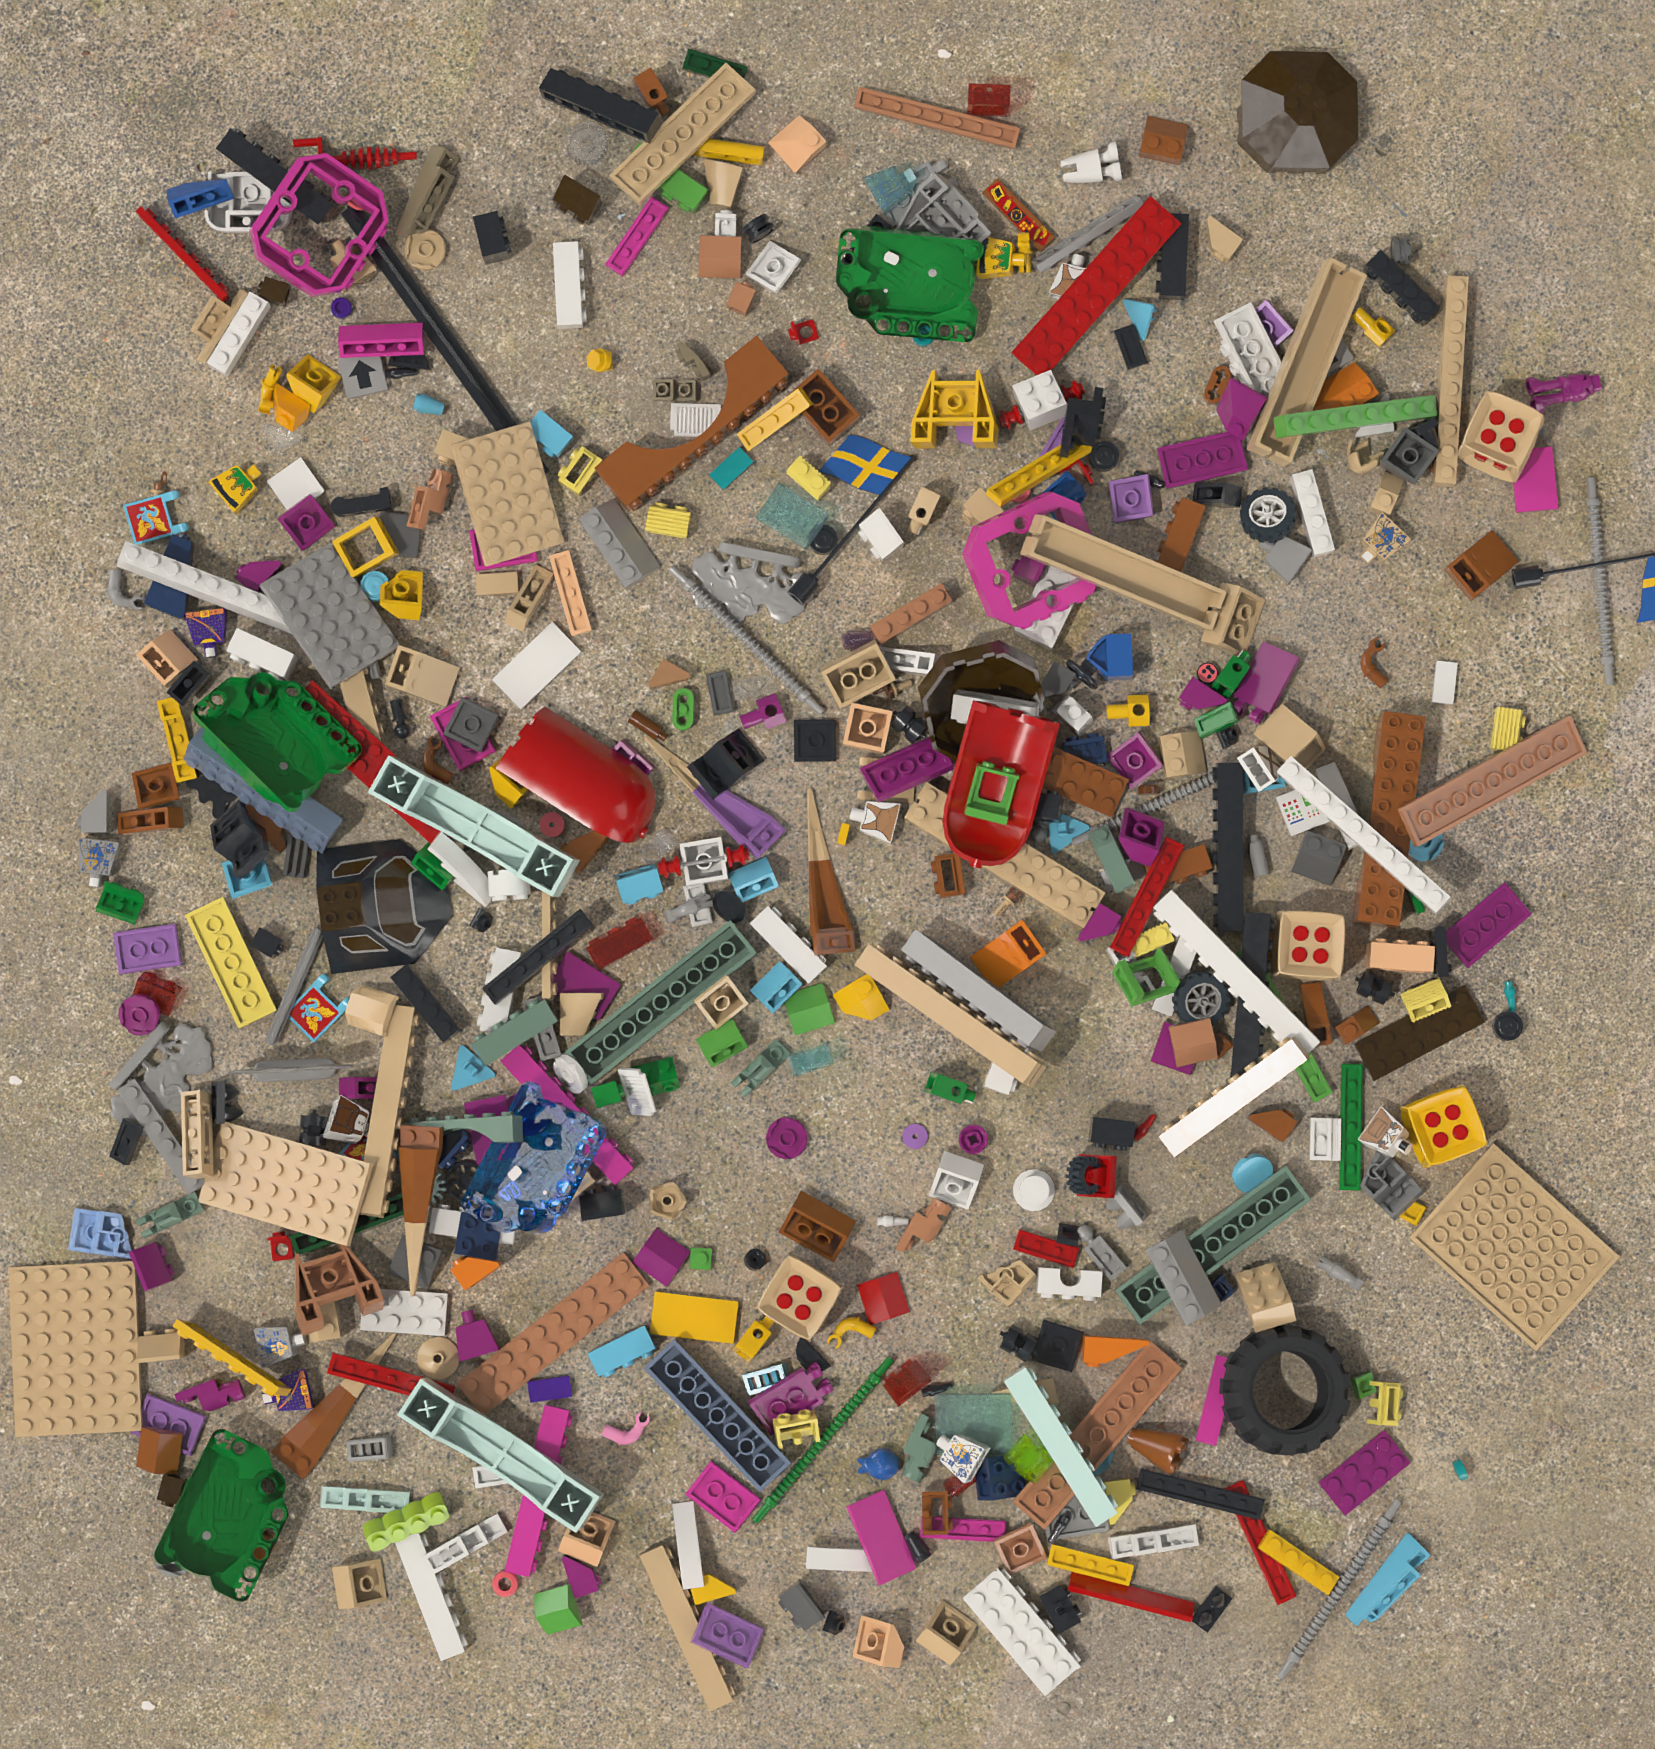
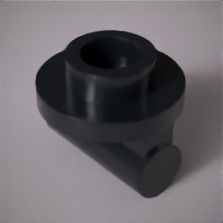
M1232 726L1216 733L1222 749L1237 743L1238 733Z
M478 908L469 926L479 932H485L492 925V915Z
M829 1610L822 1630L837 1635L843 1631L845 1619L843 1615Z

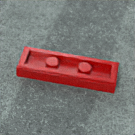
M1020 1229L1018 1230L1013 1250L1074 1268L1080 1249L1075 1246L1058 1244L1055 1240Z

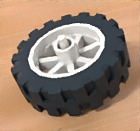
M1264 487L1262 488L1263 490L1257 489L1253 491L1252 495H1247L1245 502H1242L1240 510L1241 525L1244 532L1249 534L1251 539H1257L1261 543H1264V541L1274 543V540L1280 541L1284 539L1283 537L1285 535L1288 536L1291 533V529H1294L1296 525L1295 520H1297L1296 508L1292 497L1287 496L1285 491H1278V488L1274 487L1272 489ZM1276 506H1278L1280 509H1282V510L1274 511V509H1275ZM1253 515L1261 516L1256 521L1253 519ZM1283 515L1280 520L1275 516Z

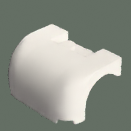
M208 172V181L227 179L234 199L208 207V210H205L207 223L219 232L250 233V228L274 192L247 172H229L225 174H212V172ZM281 198L280 202L284 207L291 206L288 202ZM293 211L287 215L280 214L268 233L279 232L285 229L290 223Z

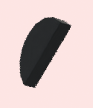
M425 355L391 356L388 362V367L430 371L429 362Z
M801 1337L798 1340L796 1356L801 1366L808 1369L811 1364L817 1362L821 1371L831 1367L806 1339Z

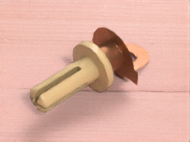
M166 471L162 472L161 483H153L154 489L150 491L154 492V496L165 493V490H162V484H167ZM163 475H166L165 482H163Z
M909 679L897 685L890 683V687L887 688L885 685L881 687L882 691L878 693L874 691L873 695L885 692L887 698L891 700V695L897 697V692L911 687L912 682Z
M1014 887L1010 891L1007 890L1009 892L1008 896H1002L1004 901L993 914L999 917L1009 905L1013 907V901L1015 899L1019 901L1018 897L1022 892L1019 891L1014 895L1012 893L1015 889Z

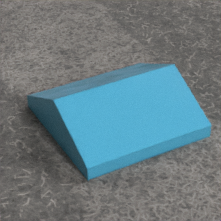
M228 860L222 863L232 899L272 885L266 860L258 863L252 872L246 874L241 880L234 875L232 862Z

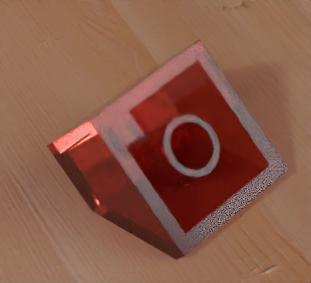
M909 1358L900 1365L902 1370L896 1374L891 1372L883 1379L885 1383L882 1386L898 1407L932 1381L916 1359L912 1361Z

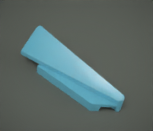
M1406 1533L1345 1615L1355 1626H1358L1362 1620L1366 1619L1370 1622L1377 1621L1421 1576L1415 1568L1431 1555L1409 1533Z

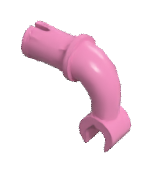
M641 1412L637 1414L635 1418L636 1424L630 1431H622L606 1424L601 1435L617 1442L619 1446L632 1444L640 1438L644 1427L648 1425L650 1421L649 1416L646 1422L640 1423L639 1416Z

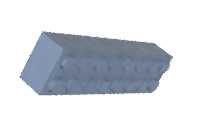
M201 727L190 740L183 760L186 761L187 765L198 769L207 779L216 781L225 791L232 792L238 796L241 802L250 804L259 814L269 817L278 827H284L293 837L303 840L312 850L323 854L336 836L343 818L310 796L302 801L300 808L295 812H288L280 804L264 799L235 770L231 769L216 751L214 752L203 741L204 729Z
M676 1338L643 1368L759 1492L791 1464V1460L778 1449L774 1442Z

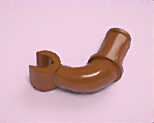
M1377 637L1369 642L1368 648L1361 656L1360 666L1364 674L1363 677L1367 676L1374 684L1381 688L1388 681V678L1376 669V665L1372 663L1375 653L1380 652L1385 647V643H1383L1379 648H1376L1375 641L1379 638Z
M431 736L427 741V748L422 756V766L428 775L449 784L454 773L438 766V763L434 762L435 751L440 749L442 743L440 739L439 744L433 747L431 744L433 736Z

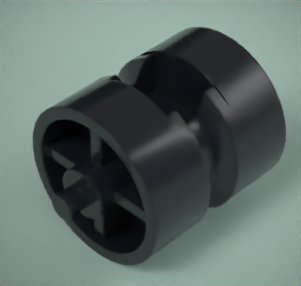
M907 705L902 711L897 712L895 710L893 712L896 716L890 726L897 732L904 731L905 739L911 744H914L918 738L926 739L928 737L925 735V730L927 729L925 719L921 717L916 718V713L911 707Z
M1366 969L1360 978H1355V981L1359 984L1356 994L1365 998L1371 996L1372 1001L1384 1005L1389 996L1394 997L1395 995L1391 990L1394 980L1385 976L1378 977V973Z
M314 1109L310 1116L300 1115V1127L303 1131L299 1133V1143L316 1148L317 1146H326L327 1138H324L323 1134L328 1117L319 1116L317 1110Z
M1014 1324L1011 1325L1008 1332H1000V1335L1003 1336V1341L999 1348L1008 1353L1014 1352L1015 1357L1023 1362H1026L1030 1355H1037L1038 1351L1035 1350V1345L1039 1338L1030 1333L1024 1334L1023 1329Z

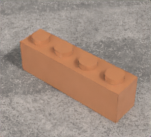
M940 583L871 625L870 631L881 647L952 604V599L943 584Z

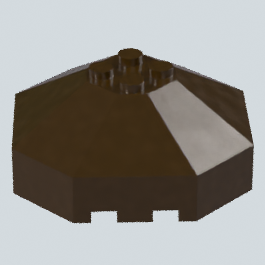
M1270 51L1241 80L1242 103L1237 108V144L1266 173L1287 172L1304 174L1305 172H1316V174H1325L1358 141L1357 81L1329 52Z
M1000 640L941 655L918 686L926 727L933 750L957 761L966 724L958 723L956 719H951L953 695L958 689L1040 703L1038 716H1040L1041 711L1044 709V695L1034 658Z

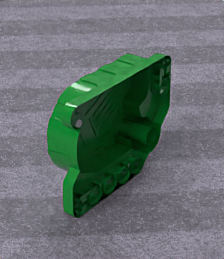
M264 672L256 673L250 678L229 677L199 701L192 713L193 719L204 729L203 741L214 752L216 751L224 759V762L231 769L235 770L264 799L280 804L288 812L297 811L302 801L319 788L325 773H342L359 758L362 751L359 742L299 683L276 680L271 674ZM294 688L297 690L298 695L290 696L286 690ZM220 696L223 699V703L220 705L213 703L212 697ZM308 702L312 705L313 709L305 711L301 704ZM209 706L210 708L207 710L206 716L198 714L199 710L204 711ZM324 717L327 720V725H319L316 719ZM331 733H341L342 739L334 740L331 737ZM352 748L355 749V752H351V753H348V752H347L348 749H352Z
M217 1429L211 1434L156 1546L153 1558L157 1564L167 1565L174 1562L180 1569L197 1577H209L214 1591L236 1602H244L250 1597L288 1518V1510L283 1498L286 1488L285 1479L280 1472L273 1469L269 1454L264 1448L225 1429ZM223 1433V1438L227 1441H230L231 1437L234 1438L229 1450L225 1448L228 1445L227 1443H216L215 1435L219 1436ZM236 1442H242L245 1445L244 1453L237 1454L234 1451L233 1447ZM267 1479L272 1482L273 1492L271 1494H266L262 1491V1480ZM279 1508L283 1510L284 1517L282 1520L278 1521L273 1518L272 1512L274 1509ZM265 1528H272L275 1535L273 1539L266 1540L264 1538L263 1531ZM261 1547L265 1550V1557L259 1560L254 1557L253 1552L255 1548ZM247 1567H253L256 1570V1575L253 1579L245 1577L244 1570ZM240 1578L245 1582L252 1583L250 1587L246 1585L244 1588L246 1596L238 1598V1593L235 1592V1589L242 1587L243 1583L239 1582Z

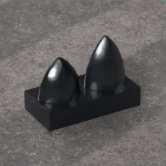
M1435 417L1424 419L1409 428V430L1437 449L1439 448L1438 437L1434 428L1438 425Z
M225 1081L211 1082L212 1124H225V1122H231L243 1114L235 1106L225 1104V1101L233 1099L239 1093L233 1085L225 1083Z
M1214 1586L1193 1614L1192 1622L1208 1633L1233 1598L1217 1586Z

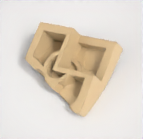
M704 159L711 205L731 210L743 168L724 162Z
M1021 1260L1011 1263L1010 1266L998 1268L990 1274L978 1277V1280L1008 1308L1037 1279L1036 1274Z

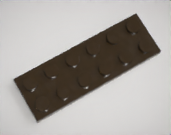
M1466 985L1447 994L1451 1004L1450 1008L1447 1007L1438 1013L1435 1012V1014L1430 1016L1427 1015V1017H1423V1019L1416 1020L1415 1022H1412L1408 1015L1353 1044L1373 1081L1485 1023Z

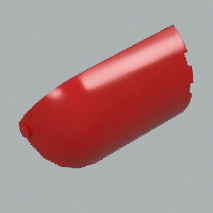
M973 700L944 805L942 821L945 839L951 850L962 859L969 861L970 866L982 868V866L1002 865L1015 857L1024 846L1032 828L1060 723L1038 715L1024 714V711L1010 707L1004 709L993 703ZM983 761L995 764L996 768L1003 769V766L1016 769L1015 772L1019 774V780L1017 779L1009 807L1006 825L968 816L964 813L977 763L982 764ZM984 771L978 797L1001 802L1008 777Z
M547 707L541 708L534 714L531 724L526 723L518 733L520 739L513 747L511 745L508 747L496 769L603 836L624 843L636 842L640 838L644 839L650 830L648 825L651 822L656 807L655 790L648 775L635 763Z

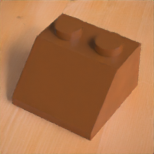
M1147 116L1138 157L1179 165L1188 124Z

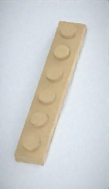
M543 891L542 939L557 928V921L554 920V912L557 911V900ZM554 959L542 968V999H545V1001H554V995H557V983H554V974H557V962H554Z

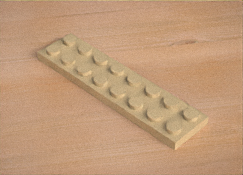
M725 63L660 126L651 143L643 142L609 175L610 179L640 206L756 93V89Z

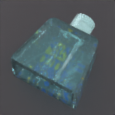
M892 166L868 175L863 179L883 214L886 215L911 194L906 185L917 178L911 168L899 174L896 167Z

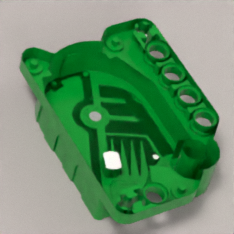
M862 226L861 229L845 228L839 236L836 284L847 297L850 313L856 318L865 319L875 332L880 335L970 342L975 337L977 308L969 299L975 282L973 263L983 255L984 247L977 239L951 237L926 231L914 232L904 229L892 230L871 226ZM848 232L855 237V240L850 242V248L855 247L854 251L848 248L841 249L842 246L846 247L847 242L846 239H843V236H847ZM850 253L853 256V261L850 264L842 263L841 256L843 254ZM861 295H868L871 298V302L866 306H860L856 303V299ZM885 319L888 321L889 326L886 330H879L877 328L879 320ZM899 322H908L910 326L908 331L900 332L897 328ZM920 324H929L930 331L927 334H921L918 331ZM942 325H948L951 328V332L947 336H942L939 333V328ZM954 325L958 326L957 330L963 331L964 327H968L972 333L968 334L967 337H963L962 333H956L957 337H953L955 332Z

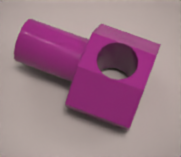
M775 693L756 700L758 709L739 716L744 730L763 722L767 730L786 723ZM769 706H774L777 709V713L773 717H769L765 713L766 708Z

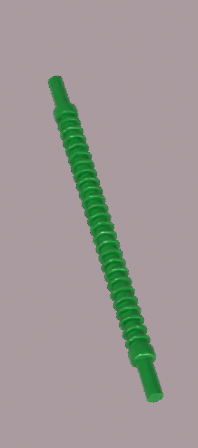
M887 1357L875 1372L869 1374V1379L864 1380L865 1384L860 1385L861 1389H857V1394H853L852 1399L849 1398L850 1402L845 1403L846 1407L841 1408L842 1412H838V1416L833 1417L834 1421L829 1422L830 1426L825 1427V1432L822 1431L820 1442L814 1440L815 1444L810 1445L811 1449H807L805 1455L802 1454L803 1458L798 1459L799 1463L794 1464L795 1468L790 1469L791 1473H786L787 1477L782 1478L783 1482H779V1487H775V1492L771 1491L772 1495L765 1498V1503L752 1518L756 1524L763 1519L771 1508L774 1509L777 1506V1501H781L780 1497L785 1496V1491H789L788 1487H793L792 1483L797 1482L796 1478L801 1477L800 1473L805 1472V1467H809L808 1463H812L813 1458L816 1459L815 1455L820 1454V1449L823 1450L825 1444L828 1445L827 1441L832 1440L831 1436L836 1435L835 1431H840L839 1426H844L843 1422L848 1421L847 1417L852 1416L851 1412H855V1407L859 1408L858 1404L860 1402L863 1403L862 1399L867 1398L866 1394H870V1390L875 1389L874 1385H878L881 1382V1377L894 1362L890 1357Z

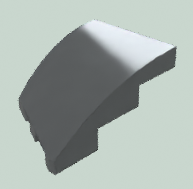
M1378 1151L1375 1152L1372 1162H1369L1367 1174L1363 1177L1360 1185L1394 1221L1425 1193L1392 1157Z

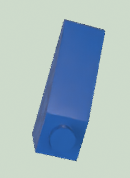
M227 179L184 183L166 190L167 200L175 219L234 199Z

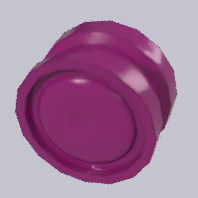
M978 1125L966 1126L959 1134V1146L966 1153H980L988 1143L986 1131Z

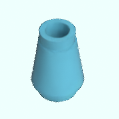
M417 393L413 409L417 410V413L442 415L445 403H441L425 393Z

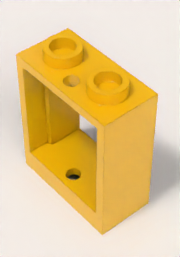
M375 516L332 541L334 550L342 559L350 576L354 578L363 576L400 554L381 518ZM371 527L384 553L356 569L343 543Z

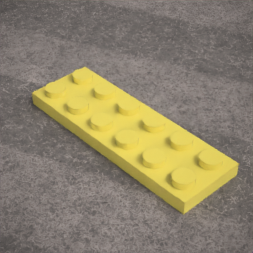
M224 897L186 914L185 917L238 1028L241 1029L276 1012L277 1008Z

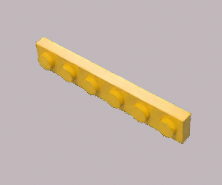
M1060 444L989 487L986 495L1001 507L1090 453L1092 446L1074 444V449L1069 450L1068 458L1059 457Z

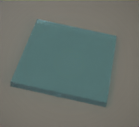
M1011 1393L934 1395L936 1443L942 1435L952 1439L956 1434H963L991 1447L987 1455H1012L1013 1422L1011 1417ZM936 1445V1455H943L944 1450Z

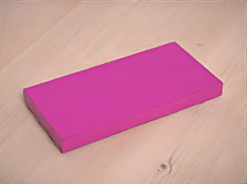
M881 1490L846 1506L878 1586L917 1569L885 1490Z

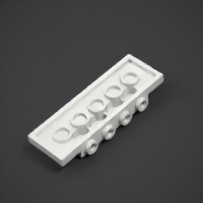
M1250 302L1214 320V323L1223 339L1220 341L1222 344L1220 346L1221 353L1224 357L1228 356L1231 362L1229 368L1234 376L1237 375L1241 383L1268 397L1281 365V360Z

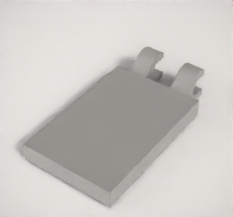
M941 160L933 166L927 161L912 169L916 178L908 182L904 174L898 177V182L901 183V186L898 187L899 190L895 194L901 193L902 198H899L897 203V199L894 196L883 197V200H886V198L893 199L889 200L892 204L890 206H893V209L884 210L893 228L897 227L919 185L934 171L940 174L948 170L945 160ZM950 179V181H952L954 185L958 188V184L955 181V179ZM879 189L874 190V194L876 195V197ZM880 197L879 203L882 202L883 205L884 201H882V198Z

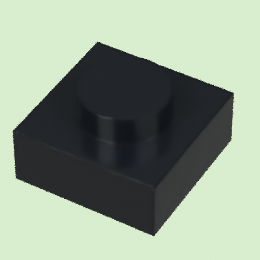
M1059 1223L1056 1243L1077 1247L1079 1241L1077 1230L1080 1226Z

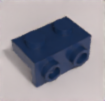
M1099 733L1088 734L1086 739L1080 740L1078 736L1066 738V742L1062 743L1063 751L1093 764L1108 762L1104 743L1105 738L1104 736H1099Z

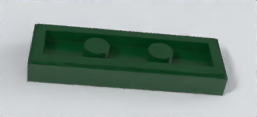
M688 49L682 70L710 78L727 63L745 79L748 67Z

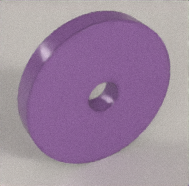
M911 1124L904 1129L902 1138L907 1147L919 1149L926 1144L928 1134L923 1126ZM913 1134H917V1139H913Z

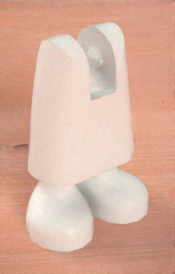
M1111 142L1104 153L1099 154L1098 149L1060 161L1061 168L1077 167L1076 172L1063 175V180L1067 183L1101 182L1104 176H1110L1115 181L1122 180L1116 142ZM1102 163H1113L1109 166L1101 167Z

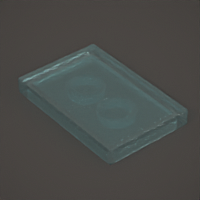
M778 483L755 518L807 550L829 518V514Z

